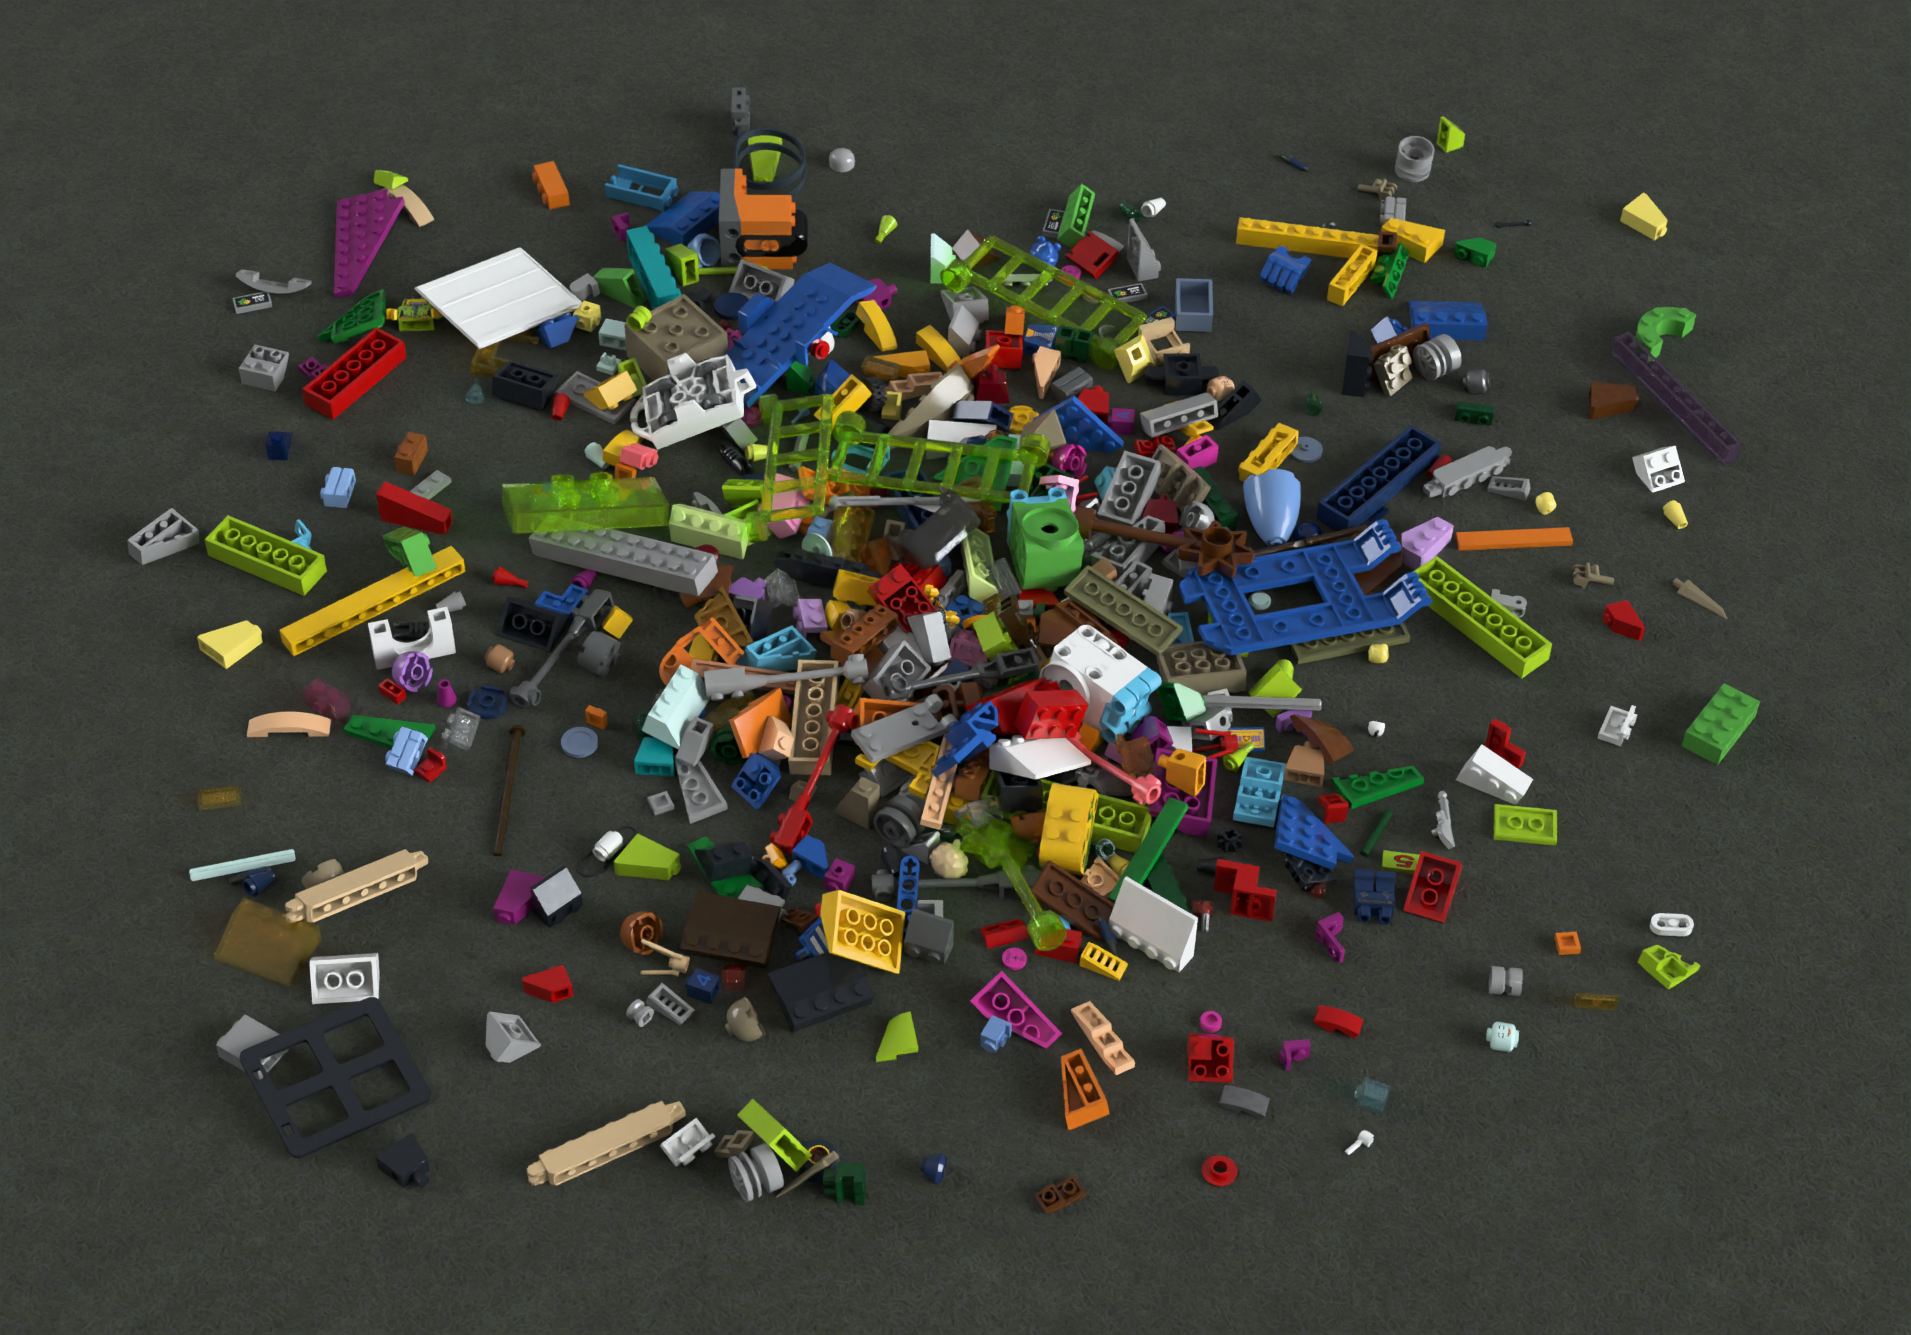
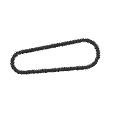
M623 826L616 831L619 833L627 828L632 829L635 833L634 837L638 833L637 830L632 826ZM631 840L596 873L588 875L579 870V864L590 856L593 850L577 862L576 871L583 877H594L600 874L626 848Z

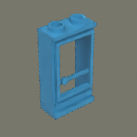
M620 164L617 166L618 178L612 175L611 184H605L606 198L661 210V212H664L666 207L671 205L673 196L678 194L676 178ZM633 183L641 185L638 191L629 188ZM644 186L663 190L664 192L660 197L640 191Z

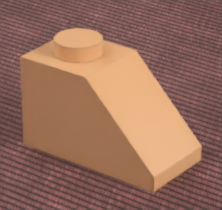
M771 715L768 716L758 753L773 761L789 757L794 738L786 723Z

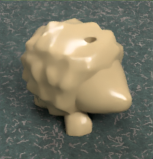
M955 839L953 844L940 842L939 846L932 850L929 858L932 868L939 878L956 879L966 875L968 872V858L962 850L959 839Z

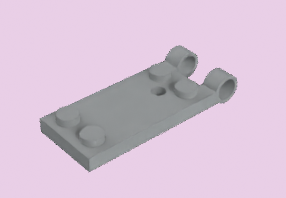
M932 694L926 698L925 702L852 730L851 737L871 763H874L950 732L949 727L957 719L954 715L948 714L938 722L931 713L938 712L943 707V702L938 695Z

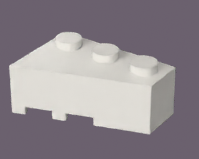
M1483 745L1465 763L1456 778L1461 783L1514 805L1524 796L1533 780Z

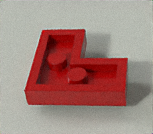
M1494 718L1489 725L1485 747L1519 769L1523 765L1526 752L1509 742L1512 728Z

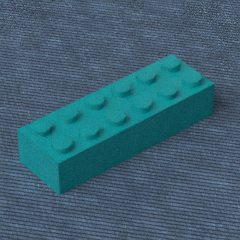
M647 226L626 230L628 257L652 309L654 310L681 296L680 289L676 288L675 278L671 277L669 266L665 265L664 255L660 254L659 245L655 243L653 232H650Z

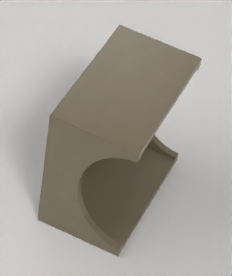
M685 294L650 311L652 317L648 323L644 324L640 331L631 329L627 323L624 324L627 356L630 359L635 357L639 368L653 381L670 374L667 360L687 353L697 363L704 359L723 356L728 351L727 332Z

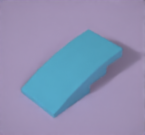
M1251 757L1245 758L1233 820L1274 827L1286 763Z

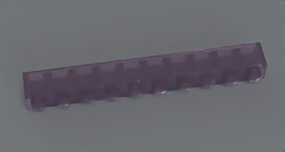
M1630 332L1614 337L1611 354L1723 466L1738 460L1742 443Z

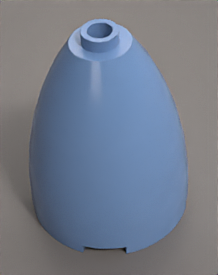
M1267 469V473L1257 476L1252 474L1243 484L1244 501L1250 521L1257 534L1269 547L1285 544L1295 528L1299 515L1301 501L1300 481L1294 477L1292 472L1282 469Z

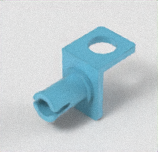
M298 519L296 520L295 532L299 537L291 542L311 549L309 545L312 534L301 520Z

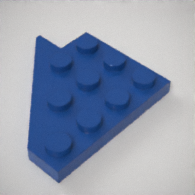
M1075 396L1068 398L1033 419L1035 420L1054 409L1056 410L1067 444H1076L1083 447L1084 450L1112 453L1123 447L1124 441Z
M1282 795L1279 804L1275 849L1332 870L1336 865L1337 859L1347 863L1352 862L1354 855L1302 801L1292 796Z

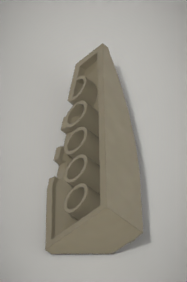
M957 364L930 387L932 391L927 396L923 395L919 399L920 404L915 409L912 407L907 412L905 420H900L886 435V445L890 446V450L928 434L929 420L949 421L952 419L956 401H974V386L961 365Z

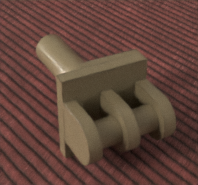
M1376 179L1372 186L1358 185V191L1379 194V202L1385 200L1386 197H1392L1397 189L1396 184L1388 183L1387 179H1383V181Z
M1586 563L1585 566L1576 564L1572 567L1574 584L1582 586V589L1586 588L1589 581L1613 585L1614 583L1613 577L1600 575L1599 566L1596 564L1592 565L1591 569L1590 563Z

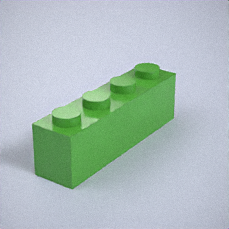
M1083 184L1069 195L1058 235V240L1070 249L1084 237L1095 193Z

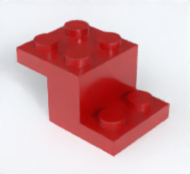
M1218 859L1213 891L1233 894L1230 914L1272 922L1277 890L1257 887L1260 867Z

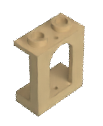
M1172 317L1139 326L1138 336L1143 334L1156 366L1162 364L1163 354L1190 352V343L1183 344L1174 331L1175 321ZM1166 336L1172 347L1156 351L1150 340Z

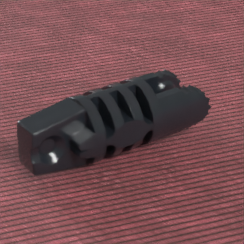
M727 441L720 442L718 452L738 475H742L744 472L746 474L754 472V467L733 445Z
M429 621L394 622L396 629H409V632L395 633L394 639H421L429 630Z

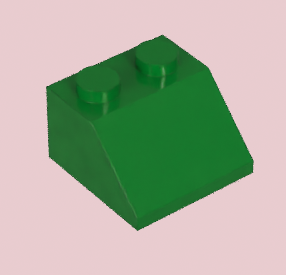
M1161 682V685L1157 688L1168 720L1188 722L1207 712L1204 698L1200 693L1173 682Z

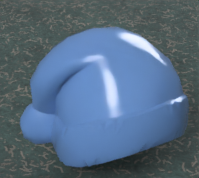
M708 234L697 235L687 246L697 253L699 268H702V266H713L721 257L718 240Z

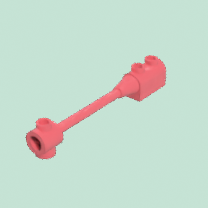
M1078 732L1075 738H1066L1093 763L1131 785V791L1134 795L1132 798L1138 804L1143 805L1144 802L1152 804L1157 801L1161 794L1160 786L1162 783L1155 776L1148 774L1146 777L1141 776L1135 779L1086 749L1079 742L1082 736Z

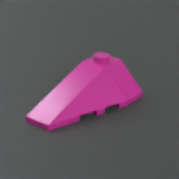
M1003 971L995 976L970 1000L986 1018L990 1019L993 1015L1012 1023L1011 1031L1045 1049L1062 1035L1054 1024Z

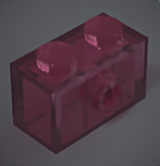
M318 678L304 690L306 705L336 722H339L351 710L348 694Z

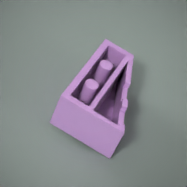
M1436 517L1401 533L1402 563L1416 570L1434 558L1451 541L1454 525Z

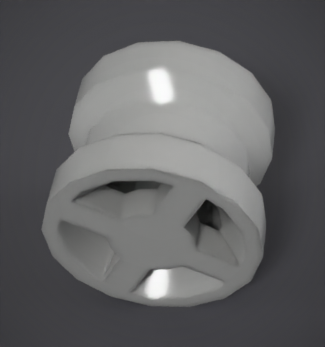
M640 999L635 1000L626 1012V1016L630 1020H635L636 1024L640 1027L647 1024L654 1014V1010L650 1006L646 1007Z

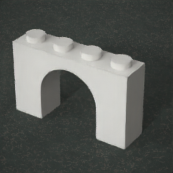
M443 607L427 611L430 625L427 634L421 639L409 643L399 642L392 638L388 619L368 623L377 670L393 667L396 658L408 651L424 653L430 659L456 653L448 608Z

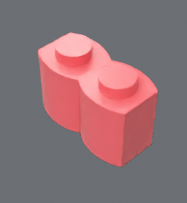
M633 443L631 446L626 445L622 448L619 462L643 470L657 463L658 451Z

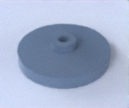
M1299 437L1298 444L1291 451L1290 455L1299 462L1311 463L1317 461L1322 456L1323 447L1316 439Z
M575 727L563 734L561 747L568 756L574 758L587 757L597 749L598 737L589 728Z

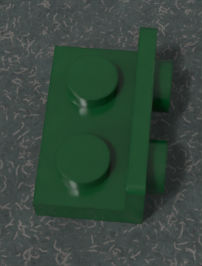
M1457 401L1454 421L1491 426L1494 406Z

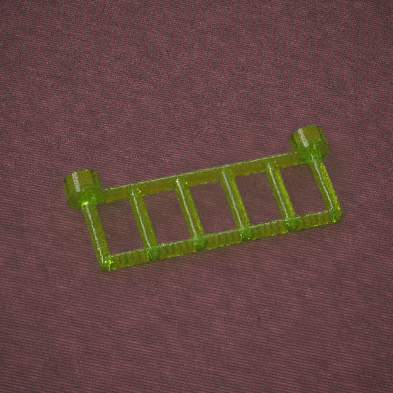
M993 235L989 236L964 261L954 259L940 272L942 283L952 292L959 293L972 282L1059 328L1060 325L1076 328V333L1078 329L1091 331L1112 308L1132 318L1114 339L1110 337L1102 338L1094 334L1092 340L1094 347L1091 349L1090 356L1096 366L1106 371L1113 370L1119 363L1114 350L1124 345L1139 329V326L1147 320L1146 313ZM992 248H995L1012 258L989 280L971 269ZM1023 262L1042 273L1021 295H1018L1001 286V284ZM1051 278H1054L1072 288L1049 311L1030 300ZM1083 293L1102 304L1079 326L1061 317V314Z
M843 412L837 416L832 432L833 437L839 443L828 479L831 482L1010 503L1011 492L991 490L999 459L1021 461L1024 464L1018 490H1023L1028 495L1035 468L1042 467L1047 463L1051 444L1046 437L1036 433L1025 435L1021 439L1018 450L865 432L866 422L860 415L854 412ZM860 442L876 444L867 475L841 472L849 446L857 445ZM888 446L913 449L904 479L879 476ZM925 450L950 453L942 484L916 481ZM962 454L988 457L979 488L953 485Z

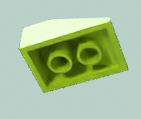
M728 479L722 485L726 504H731V507H741L742 504L750 503L758 499L760 504L766 492V480Z

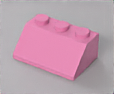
M775 473L771 478L756 514L778 538L782 539L797 533L811 499L804 497L800 480Z

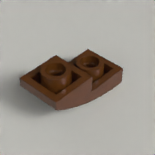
M1074 1175L1056 1186L1052 1183L1034 1194L1035 1199L1046 1214L1057 1211L1086 1196L1085 1190Z

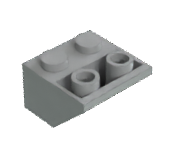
M254 345L239 367L241 383L276 391L284 379L289 353Z

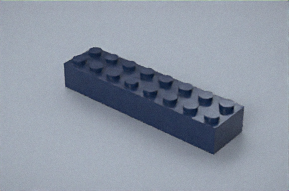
M1410 425L1318 502L1316 518L1336 531L1361 525L1439 457L1441 442Z

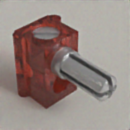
M1192 900L1191 911L1194 916L1202 918L1201 931L1203 932L1206 920L1205 932H1208L1209 918H1212L1213 901Z

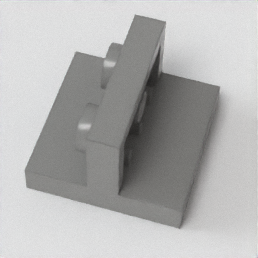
M882 759L872 771L865 769L859 773V776L880 785V797H884L905 783L910 777V772Z

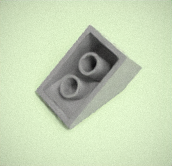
M1130 219L1127 260L1138 281L1158 278L1159 271H1161L1160 262L1156 260L1154 250L1150 248L1134 219Z
M975 286L940 291L951 321L959 304L963 305L979 321V324L983 323L984 320H989L988 298Z

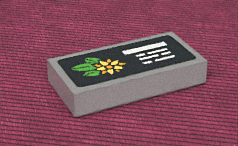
M1049 209L1042 236L1058 238L1065 211Z
M1142 283L1108 289V295L1113 305L1147 299V293Z
M269 292L233 298L236 314L272 307Z

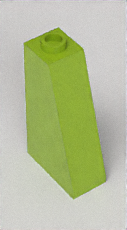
M761 135L747 139L748 146L762 142L782 145V138ZM759 150L749 153L753 181L773 182L781 152Z
M754 1099L737 1114L796 1172L812 1156Z

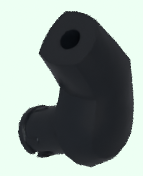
M704 287L692 294L690 300L705 312V304L712 294Z

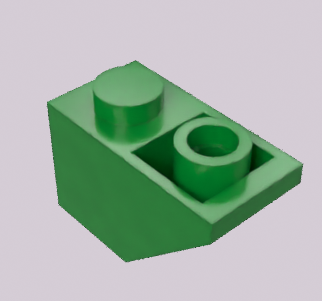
M1483 238L1457 241L1453 256L1486 268L1495 255L1497 243Z

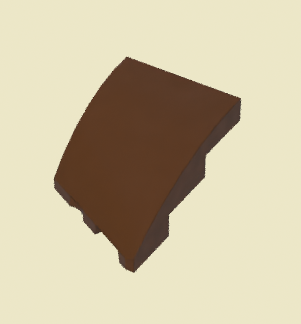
M717 566V574L699 596L679 592L686 608L702 600L706 602L710 598L713 600L719 593L720 587H724L729 596V589L732 584L731 574L735 571L733 566Z
M1297 714L1290 716L1297 733L1304 731L1313 749L1319 746L1327 764H1331L1354 751L1348 739L1332 725L1322 720Z

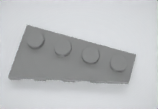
M675 754L674 763L690 824L727 810L728 807L725 799L701 761L699 760L695 767L677 761V754Z

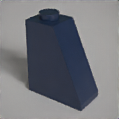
M956 401L953 411V419L958 422L997 425L996 430L1002 431L1010 430L1013 413L992 401Z

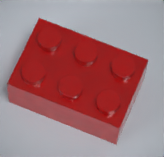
M1077 690L1026 691L1013 725L1024 739L1075 738L1089 704Z

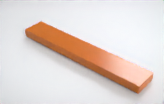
M1569 527L1456 532L1455 536L1459 551L1570 546L1573 544Z

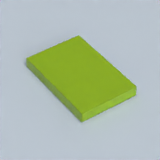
M1495 804L1494 840L1556 846L1557 810Z

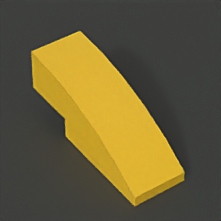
M874 300L859 302L856 315L865 324L863 331L881 351L896 349L898 345L895 336L878 304Z
M931 325L916 332V344L926 350L928 358L944 371L948 372L950 370L949 366L955 360L957 362L961 360L947 340Z
M630 430L619 433L603 450L602 461L616 466L620 463L622 448L626 445L631 446L633 443L640 444L644 438L637 436Z

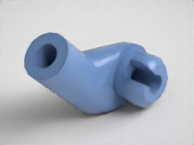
M794 860L782 870L781 874L792 886L796 882L795 873L802 868V865L798 860Z

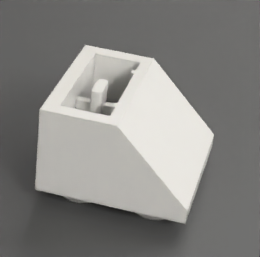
M1676 446L1662 447L1632 457L1636 474L1652 493L1685 482Z

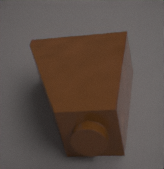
M1591 382L1589 391V419L1593 420L1632 412L1634 405H1638L1639 402L1636 386Z

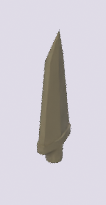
M1677 578L1673 581L1672 585L1679 589L1677 591L1678 595L1727 619L1723 608L1695 586L1692 581L1688 579L1683 583Z
M832 1151L827 1156L821 1158L811 1168L784 1187L776 1198L830 1166L831 1163L839 1158L838 1154Z

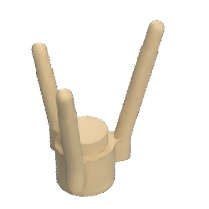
M641 940V943L656 949V952L670 957L669 967L672 968V970H642L640 972L642 975H673L679 977L680 972L686 973L690 957L672 952L647 940Z

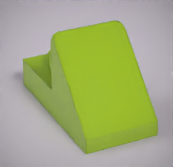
M635 357L618 363L619 374L627 371L637 388V391L632 393V398L642 395V387L647 386Z

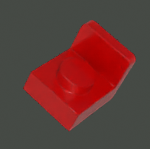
M431 747L427 749L428 757L414 769V774L428 783L447 769L444 754Z

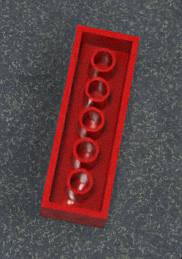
M376 327L302 389L305 405L334 420L407 358L404 341Z

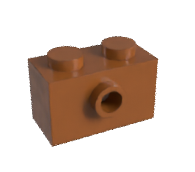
M412 432L407 433L402 444L397 447V452L394 456L397 473L411 476L416 474L428 452L426 435Z

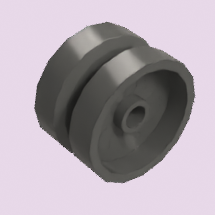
M902 795L893 796L874 817V826L879 835L885 841L900 849L908 848L916 839V836H919L927 827L920 825L923 814L920 806Z

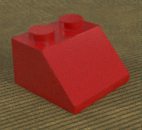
M986 330L985 349L997 344L1000 346L989 365L1009 370L1021 369L1023 353L1022 335L1005 334V331Z

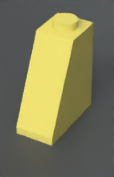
M1642 193L1623 208L1620 221L1653 240L1659 236L1662 237L1666 233L1667 218L1647 194Z
M247 620L201 634L197 637L200 650L226 669L263 643L261 629Z

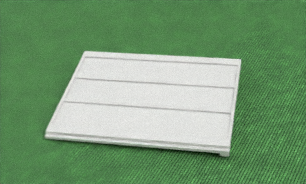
M521 247L415 287V290L479 349L573 312L582 304L575 295Z

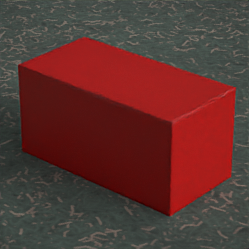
M388 678L378 685L379 692L397 705L406 698L405 689Z

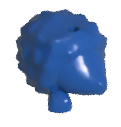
M1038 236V243L1032 245L1028 254L1029 265L1036 272L1046 273L1055 267L1059 258L1057 251L1061 249V245L1059 243L1052 245L1051 242L1045 240L1044 236Z

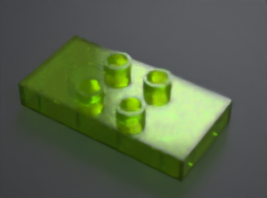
M597 472L590 474L589 480L574 481V477L571 475L557 474L551 477V482L502 484V507L513 533L668 526L669 503L655 477L613 479V476L609 473Z

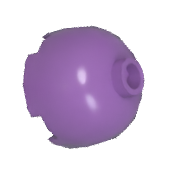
M415 651L400 654L392 667V677L396 684L412 692H418L417 689L422 685L426 687L433 672L428 661L430 658L424 653ZM411 679L418 680L414 684L409 682Z

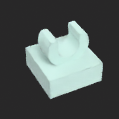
M604 352L596 369L597 371L614 375L618 369L617 364L621 363V360L617 359L615 355L611 357Z

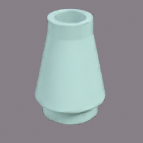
M593 442L585 448L586 458L602 469L610 466V464L602 461L603 449L600 444Z

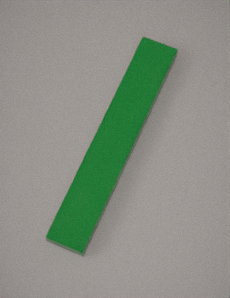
M1168 798L1108 897L1112 903L1116 902L1126 876L1140 885L1144 883L1189 808L1187 803Z

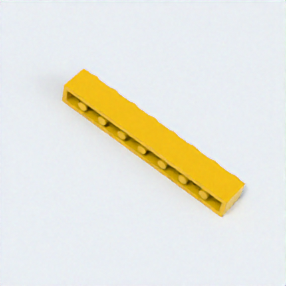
M1240 217L1236 244L1277 249L1281 245L1288 248L1287 251L1350 259L1361 244L1378 251L1379 235Z

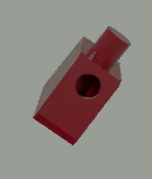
M989 365L987 371L978 372L974 386V401H992L996 404L1010 403L1005 371L998 370V367L995 365Z
M1163 494L1158 495L1157 499H1149L1142 519L1149 515L1164 521L1165 533L1167 534L1178 531L1176 502L1168 500V497Z

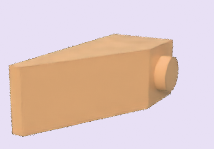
M1041 346L1037 353L1033 354L1032 363L1034 364L1039 398L1043 399L1060 366L1061 351Z

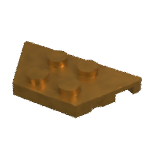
M720 587L719 593L713 600L710 598L705 603V606L694 615L698 626H701L713 617L740 648H746V646L754 642L724 587Z

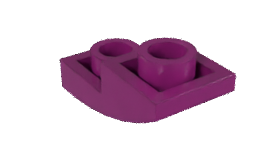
M313 357L298 365V371L311 380L328 368L326 364L321 365Z

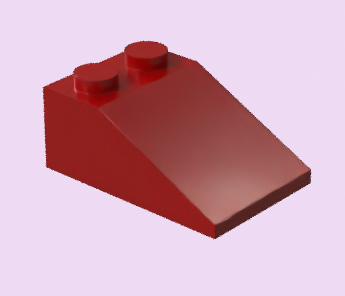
M1421 851L1403 911L1444 923L1460 877L1462 862Z

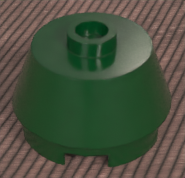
M731 725L722 726L711 739L712 756L716 760L719 758L726 761V765H738L742 763L744 758H742Z

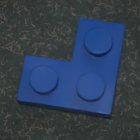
M571 584L562 596L544 590L535 603L568 613L567 620L570 621L573 609L575 607L580 608L583 596L589 595V591Z

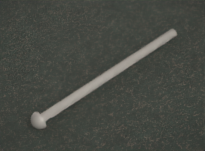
M833 495L829 499V505L834 510H837V506L981 503L980 496L880 498V496L837 497V495Z

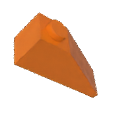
M1020 306L1006 308L1005 334L1023 335L1025 309Z

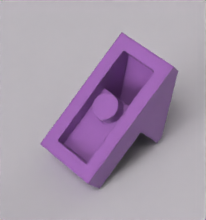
M1289 710L1277 715L1275 728L1279 733L1291 731L1295 728L1290 718L1291 715L1297 714L1311 718L1312 711Z

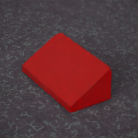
M1019 918L980 928L987 949L1028 939L1026 925Z

